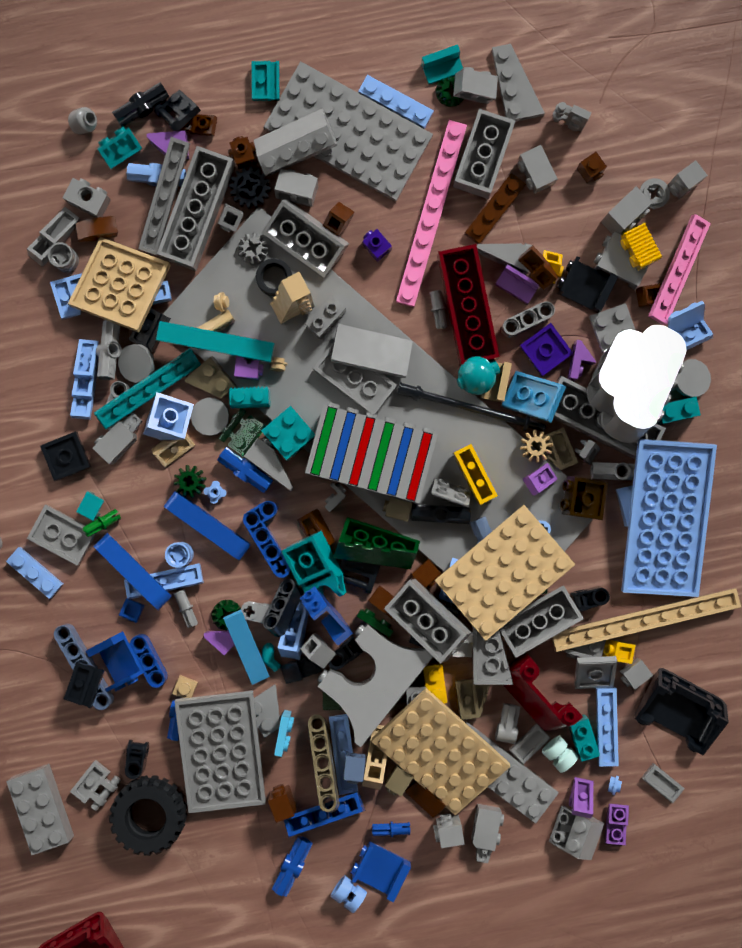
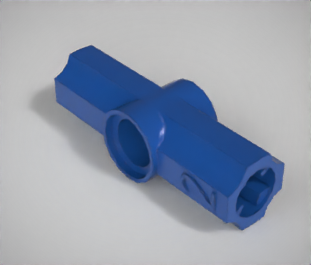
M228 447L222 451L217 459L219 463L233 471L234 475L244 482L250 483L262 493H265L274 481L264 472L257 469L256 465L246 458L240 457Z
M298 836L290 853L286 855L281 865V871L272 887V890L280 896L287 897L295 879L299 877L304 867V861L313 845L306 837Z

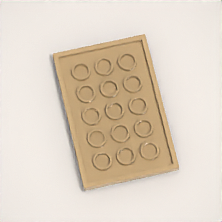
M523 505L434 581L486 641L576 564L528 508Z
M427 688L374 735L371 741L405 772L412 775L413 779L423 788L426 787L439 798L454 815L458 814L510 768V763Z

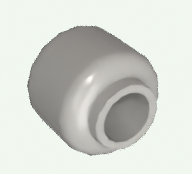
M81 107L69 114L68 123L74 133L84 135L95 130L97 118L91 109Z

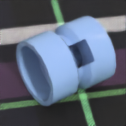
M185 542L173 543L165 551L166 562L175 568L188 565L194 557L192 547Z
M344 875L334 887L330 897L338 903L343 902L344 907L351 913H354L366 897L367 891L359 885L354 886V882Z

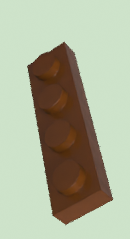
M511 173L464 234L475 243L481 244L524 189L526 183Z

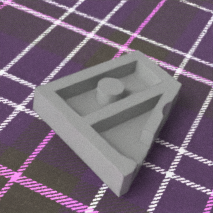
M275 684L254 697L257 727L264 738L280 727L281 720L277 686Z

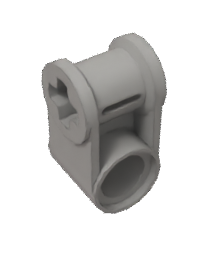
M248 601L243 604L241 611L246 620L263 624L271 604ZM252 606V610L255 613L252 612L251 615H247V611H244V609Z

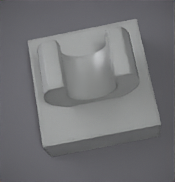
M590 439L588 442L581 440L580 443L584 445V448L582 450L575 448V452L584 462L591 464L600 448Z

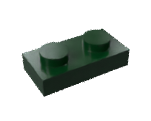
M368 608L359 610L358 618L387 637H390L393 632L391 623L383 618L381 621L374 617L376 614Z

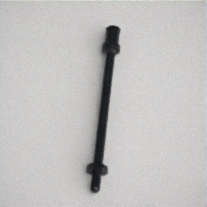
M400 382L397 394L412 397L416 401L423 398L522 425L523 431H526L528 427L540 431L546 429L545 424L530 420L528 415L525 418L455 400L426 392L419 385L415 387Z

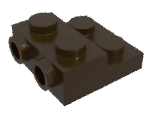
M567 476V480H564L562 489L565 491L564 499L560 501L562 514L603 520L608 482Z

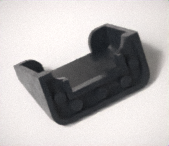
M659 668L635 712L634 718L641 725H651L655 721L686 738L687 747L692 752L703 756L729 723L727 705L721 698L664 668Z

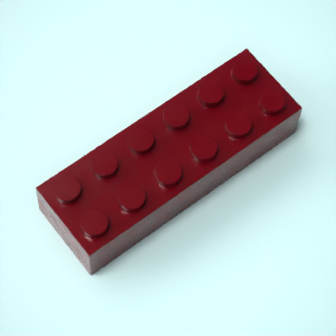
M473 244L438 251L437 258L459 365H463L468 358L480 356L488 361L498 360L500 356L477 245Z

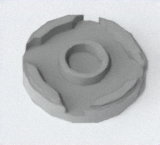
M133 344L126 346L118 357L119 370L127 380L135 383L140 382L153 373L155 367L153 365L154 357L150 350L143 345Z
M688 359L682 362L685 365L681 373L676 376V379H678L675 386L676 390L681 395L691 398L704 394L709 389L711 383V375L707 366L696 359Z
M210 397L202 399L192 409V425L203 435H218L225 430L229 423V411L225 404L218 399Z

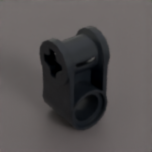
M600 586L570 593L579 612L605 605L610 599L609 592ZM598 591H603L604 598L597 601L595 594Z
M353 635L334 650L336 655L342 658V662L339 665H334L330 661L328 664L332 669H341L364 652L353 640Z
M129 740L125 764V774L128 778L137 779L144 773L149 752V742L137 743ZM132 764L139 767V773L132 772Z

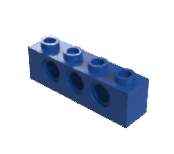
M356 792L339 798V808L333 813L323 811L318 805L295 813V816L285 819L284 823L288 836L291 837L364 812L365 808L360 792ZM334 801L325 803L327 809L332 808L334 805Z

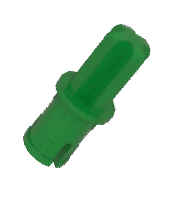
M113 509L102 517L98 516L95 521L82 528L84 534L90 537L102 529L106 530L107 526L121 520L120 514L112 518L113 515L118 513L116 509Z

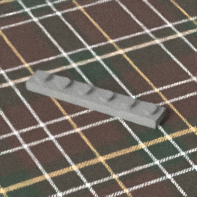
M174 137L170 138L138 248L142 251L157 255L191 143Z

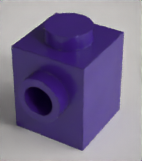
M378 229L374 232L370 230L363 237V246L377 262L392 250V245Z

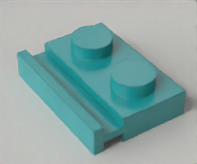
M252 61V101L280 100L279 61Z

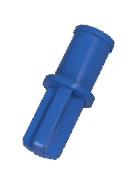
M390 821V823L373 824L372 835H390V837H393V835H410V822L393 823Z

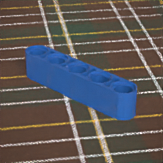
M177 491L173 492L164 505L168 511L238 560L242 559L251 546L248 541Z
M108 533L93 546L157 610L172 597Z

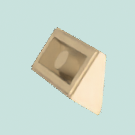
M226 310L197 328L219 332L233 324L235 319L230 311Z
M186 433L184 440H163L151 450L165 468L194 447L195 444Z

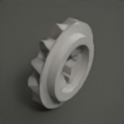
M649 179L640 188L642 193L652 202L649 208H653V210L663 207L669 200V187L661 179ZM656 188H658L657 196L659 197H655L654 199L650 200L651 193H649V191L653 192L654 190H656Z
M256 233L246 234L240 239L238 245L240 257L250 264L263 261L269 250L266 239ZM250 241L253 245H258L256 248L257 255L252 250L247 251L250 248Z

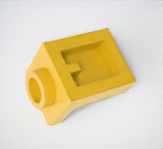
M608 639L605 642L602 657L616 656L617 662L632 664L636 645Z

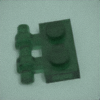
M240 408L237 413L233 414V419L228 426L222 429V434L218 439L225 443L228 437H230L231 441L228 446L244 457L255 440L262 434L261 430L266 426L252 415H249L244 420L243 417L247 412ZM240 423L242 426L237 431V433L234 434L233 430Z

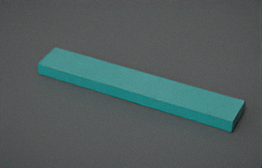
M159 321L156 340L270 363L275 343L163 321Z
M189 348L94 412V414L106 430L155 397L156 393H161L198 368L201 363Z

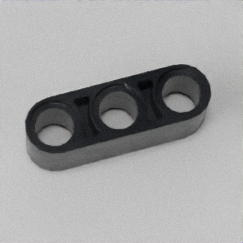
M285 579L281 582L263 620V626L275 637L285 634L300 603V598L303 596V590L292 579Z

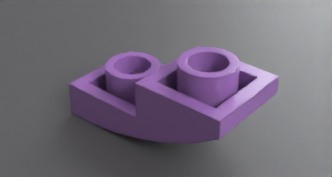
M609 804L605 830L606 844L626 845V825L628 826L629 816L628 805Z

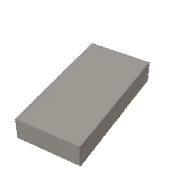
M536 723L509 750L524 764L551 738Z
M654 763L641 777L671 803H674L685 789Z

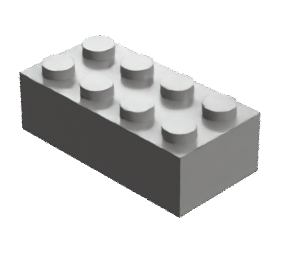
M482 109L478 110L454 181V188L489 199L515 120Z
M416 579L409 580L384 608L440 664L446 662L472 633Z
M50 764L15 775L6 782L31 855L69 843L74 834Z

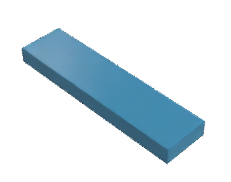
M239 610L223 617L251 684L253 685L270 677L242 611Z

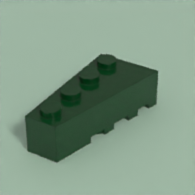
M347 517L333 558L411 570L420 541Z

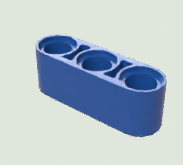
M145 634L133 637L130 641V646L144 671L143 674L148 684L154 688L162 686L167 681L168 674L150 638ZM137 639H142L144 641L143 648L137 647ZM146 656L152 657V665L145 663ZM154 673H159L162 676L161 682L154 680Z

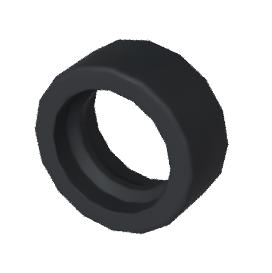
M272 258L265 260L259 265L256 271V281L263 293L275 297L278 288L272 289L265 285L263 281L264 272L273 266L281 268L285 272L286 278L291 276L292 272L286 262L281 259Z

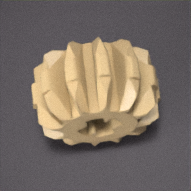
M533 430L534 437L526 433L529 441L521 439L522 443L527 444L526 446H520V450L527 449V452L523 453L522 456L525 457L531 454L528 459L530 462L533 460V456H536V463H539L540 455L546 460L547 457L543 453H552V451L546 449V447L553 446V443L546 444L550 436L542 439L544 431H541L539 437H537V431ZM532 442L541 443L542 446H540L541 450L539 452L531 449L533 446L531 445Z

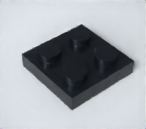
M76 431L40 445L54 481L61 480L91 467L79 434Z

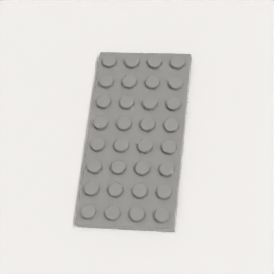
M300 61L280 100H278L265 123L264 129L272 132L323 108L338 145L314 157L396 202L432 139L433 134Z

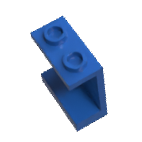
M315 586L306 591L300 598L314 621L327 611L329 613L321 622L337 645H340L353 634L341 614Z
M123 631L86 650L88 657L100 653L115 682L105 688L106 692L112 689L116 692L126 687V682L129 686L138 681V676L144 673Z
M369 841L368 845H364L360 851L359 856L361 859L359 863L355 862L351 869L352 882L356 883L358 879L385 893L387 900L394 903L411 869V862Z

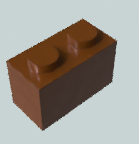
M280 784L273 787L268 803L275 822L277 823L295 816L297 805L290 786Z

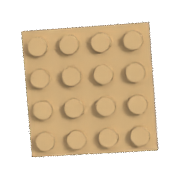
M100 237L68 305L125 328L140 332L171 265L162 259Z

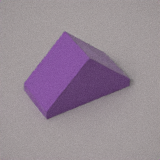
M207 631L204 633V638L224 656L234 646L229 631Z

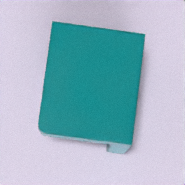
M87 491L76 512L95 521L101 515L98 512L104 500L94 495L95 493Z

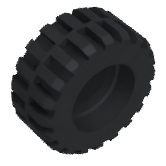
M155 775L151 778L142 776L140 779L132 780L114 799L110 809L112 814L109 816V823H113L110 829L112 834H117L115 840L118 844L120 842L125 844L123 847L125 850L128 851L131 848L134 850L133 854L139 855L140 852H144V856H150L152 852L159 854L162 853L163 849L167 850L178 839L187 820V804L183 802V793H178L176 790L178 787L175 784L171 786L168 783V779L163 778V780H160L159 776ZM152 799L163 807L166 814V822L160 830L146 831L135 823L132 817V807L136 801Z

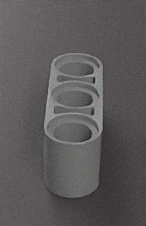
M545 301L508 318L501 326L502 334L507 338H511L546 322L555 313L554 305ZM542 307L548 308V316L541 314L540 309ZM523 316H530L532 324H526L523 321ZM509 323L513 324L515 332H508L506 325Z

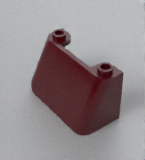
M522 654L509 665L513 685L503 686L544 731L550 732L569 727L583 718L570 702L562 705L555 701L550 704L533 685L532 682L539 676V667L528 654Z
M96 912L47 940L39 948L124 947L108 918L103 912Z

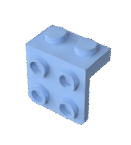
M703 301L692 303L681 311H675L668 318V328L677 332L683 338L686 350L713 338L712 331L704 321L705 304Z

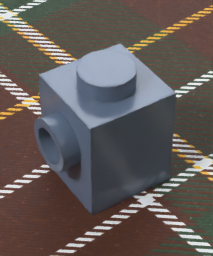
M346 752L343 780H347V783L350 784L363 782L366 754Z

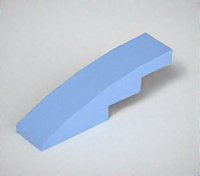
M79 339L73 372L75 378L72 390L71 418L91 420L98 365L96 348L99 345V341Z

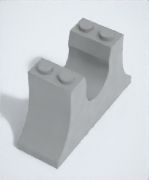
M368 623L365 626L361 624L355 631V641L363 651L370 654L374 659L375 668L372 675L365 681L353 682L347 679L343 673L330 668L328 671L325 669L318 677V687L335 700L349 717L354 730V743L359 747L365 743L433 657L423 647L409 648L390 641Z

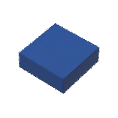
M126 598L119 616L137 623L145 605Z

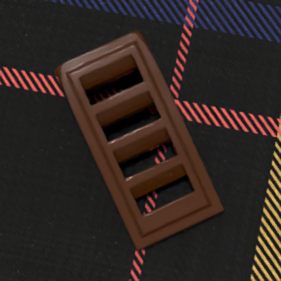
M662 283L637 288L638 306L653 305L655 300L653 299L652 290L656 299Z

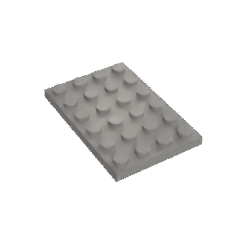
M253 691L175 699L188 812L196 813L266 804Z

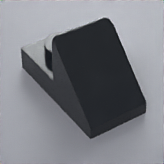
M307 656L280 666L286 684L302 681L305 677L322 672V668L308 659Z

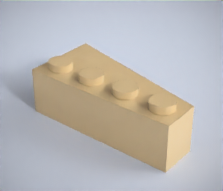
M300 272L281 281L278 291L275 293L276 296L273 297V301L270 303L280 324L299 314H302V316L306 315L315 307L311 293Z

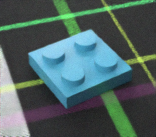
M284 710L281 716L274 756L282 757L283 752H287L291 736H287V734L291 732L294 717H291L292 711Z

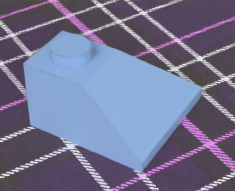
M156 393L143 435L160 440H184L194 404Z

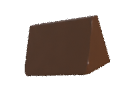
M318 509L297 519L306 537L322 531L329 545L335 543V539Z
M415 780L405 790V793L432 818L446 807L426 787L423 788Z

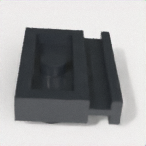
M150 308L140 332L132 331L129 340L145 346L151 352H155L160 342L156 340L159 321L169 323L171 318Z
M77 661L64 700L92 708L105 670Z

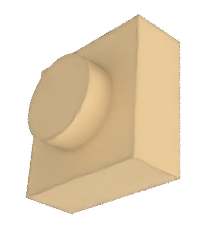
M180 675L172 694L181 698H191L198 682Z

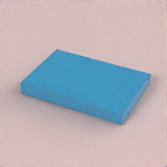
M515 371L501 406L551 423L566 386Z

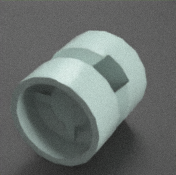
M558 735L544 746L542 753L549 761L553 760V765L556 769L563 773L575 764L579 756L571 747L567 748L568 744Z

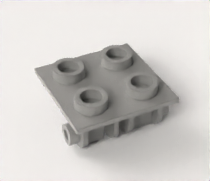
M445 479L434 480L430 491L434 498L440 500L444 498V501L449 500V503L453 502V504L460 507H469L471 491L466 487L452 485Z

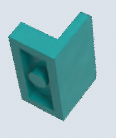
M458 44L422 57L421 65L429 85L441 81L442 78L453 77L463 69L460 60L461 51Z

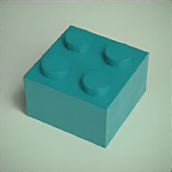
M289 406L261 430L287 461L315 437V433L292 406Z

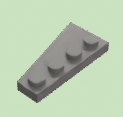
M506 44L492 47L505 117L516 122L544 116L543 108L512 45Z

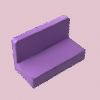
M509 265L505 267L495 284L525 304L529 303L539 287L534 280Z

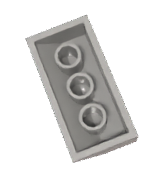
M323 108L254 139L257 158L264 174L267 176H271L280 172V169L289 168L338 145Z
M288 199L281 201L262 231V234L324 278L349 245L347 241L324 227L322 223Z
M563 585L526 606L499 629V632L515 658L584 620Z

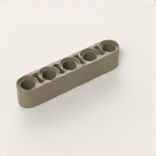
M313 715L309 718L308 729L319 806L323 811L333 813L339 808V796L329 727L325 718L320 715ZM316 720H322V727L320 729H314V722ZM319 739L325 740V746L322 749H318L316 746ZM326 758L328 765L326 768L321 769L319 762L321 759ZM325 778L331 780V785L327 789L322 787V781ZM328 798H332L334 801V805L330 809L325 807V801Z

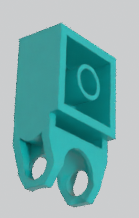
M322 531L293 543L281 551L304 593L315 586L324 596L323 585L330 587L339 597L346 593L343 572L336 558H333L334 554Z

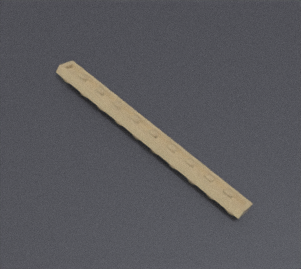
M733 588L571 627L552 637L555 652L740 608L741 604L737 589Z

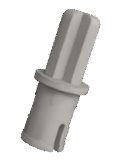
M442 291L430 292L433 308L431 312L434 313L435 325L437 329H444L447 327Z
M185 589L174 593L173 595L180 608L178 611L182 613L187 627L196 626L198 621L192 609L193 605L190 604L185 593Z

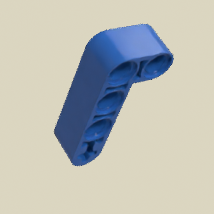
M265 501L246 512L243 516V523L273 573L279 578H284L291 572V569L281 552L282 549L265 523L277 514L278 506L273 501ZM267 504H271L274 507L271 515H267L264 512V507ZM250 514L257 516V522L254 525L248 523V516ZM261 530L267 533L265 541H260L257 537L258 532ZM269 547L277 549L276 557H269L267 554ZM280 556L283 559L279 561L280 564L287 566L285 574L278 572L279 565L277 562L275 564L272 563V561L277 560Z

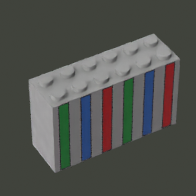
M335 403L323 404L305 473L414 503H420L438 436L434 434L435 430L424 427L422 430L415 429L416 425L404 422V425L396 424L397 420L385 417V420L377 419L378 415L366 412V415L359 414L357 409L347 407V410L340 409V405Z

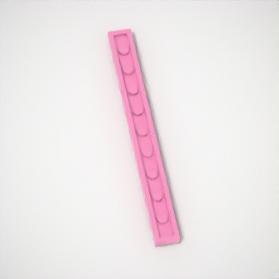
M452 120L448 121L396 303L410 307L415 306L466 131V124Z

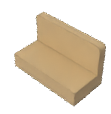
M508 362L503 364L497 363L500 373L496 375V382L488 392L481 394L480 398L504 402L512 363Z

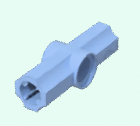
M128 163L127 180L157 186L163 165L158 163H150L149 165ZM183 169L178 185L180 187H182L183 181L185 179L186 169Z

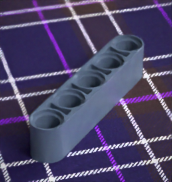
M64 624L55 629L54 638L73 670L77 661L97 667L92 657H88L86 653L87 648L73 625ZM63 628L67 629L69 633L67 638L61 634ZM72 645L78 648L77 655L71 652ZM103 677L93 706L98 710L106 709L114 701L111 690L108 692L105 690L108 685ZM100 695L107 698V704L100 702Z

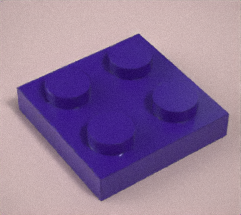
M552 323L545 326L519 346L541 376L573 354Z

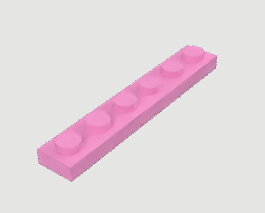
M696 214L692 215L648 315V317L662 325L668 324V318L673 313L711 224Z

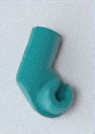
M266 643L262 647V660L276 672L281 664L274 659V645Z

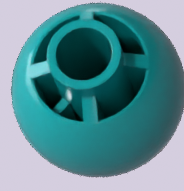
M480 356L468 358L459 368L457 384L460 389H464L470 394H484L494 386L496 375L500 373L499 365L494 359L488 361Z

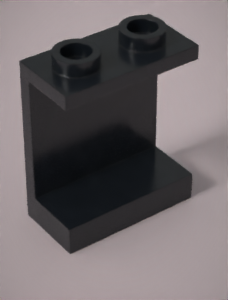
M576 256L573 261H569L565 269L568 273L565 278L561 277L557 285L560 288L557 294L599 313L602 311L618 276L613 273L608 276L579 262L580 257Z

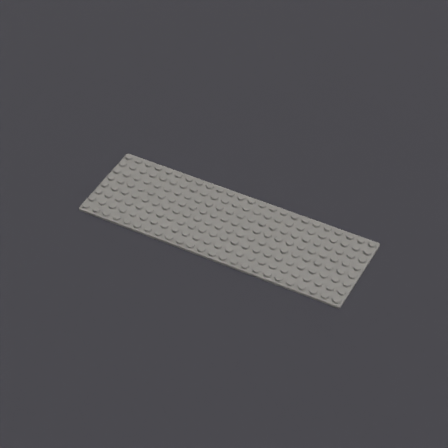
M259 207L163 314L171 318L169 323L197 328L222 313L214 307V296L224 292L229 298L227 310L230 311L235 322L219 332L275 343L272 361L274 357L285 359L284 362L288 363L285 371L270 370L269 362L261 361V364H264L263 376H259V380L239 379L234 377L236 356L189 348L204 361L213 356L237 385L235 388H253L254 386L256 388L258 386L265 388L267 386L270 389L271 407L258 408L272 421L289 406H292L316 434L323 404L335 403L340 405V409L347 410V407L357 409L359 414L366 415V412H368L313 370V367L334 342L337 325L342 324L407 340L411 339L333 270H330L325 278L262 234L271 216ZM256 233L266 239L269 250L263 261L250 264L240 257L238 245L240 239L246 234ZM250 241V248L247 251L252 250L257 255L256 248L258 245H253ZM267 259H281L290 267L292 275L300 272L313 299L315 307L312 308V311L303 316L299 314L280 324L270 305L273 301V296L263 293L257 285L256 271L259 265ZM275 266L268 268L263 275L265 285L272 289L278 288L281 281L286 279L285 272ZM332 295L346 308V313L320 340L306 327L305 323ZM414 341L412 343L406 378L384 374L397 384V387L376 412V415H378L377 419L385 420V417L397 420L396 424L404 425V422L416 425L415 429L429 428L435 430L434 434L438 435L420 503H411L460 507L453 504V502L449 503V500L444 501V498L442 500L434 498L430 491L435 479H445L452 485H462L471 491L452 453L472 444L498 496L478 505L471 491L469 507H467L471 508L470 522L485 516L491 531H493L521 506L525 505L538 521L549 523L551 527L550 535L565 552L593 520L562 514L560 501L564 499L565 494L562 485L564 480H567V476L548 459L544 460L541 455L539 456V463H536V456H533L531 462L528 461L531 454L523 457L522 454L527 452V449L520 450V446H526L527 444L521 442V439L524 438L505 421L423 398L416 401L412 397L397 394L399 384L402 382L415 387L419 385L426 392L490 409L475 395L460 389L457 379ZM246 358V360L249 362V364H251V361L254 360V359ZM314 439L304 447L309 453L311 452ZM548 463L557 480L533 496L524 483L523 478ZM345 484L399 533L419 540L418 549L444 572L449 568L452 558L459 560L477 545L478 541L473 533L471 524L411 521L412 508L408 522L387 517L383 507L385 500L389 501L392 496ZM444 509L436 511V517L439 520H443L446 517Z

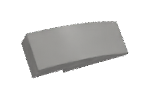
M64 207L39 232L40 236L27 248L28 256L43 267L49 261V248L57 242L64 243L75 229V223H78L80 218Z

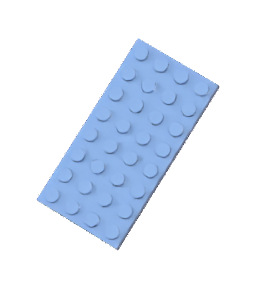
M639 439L637 441L621 587L623 593L699 597L717 450L716 444Z

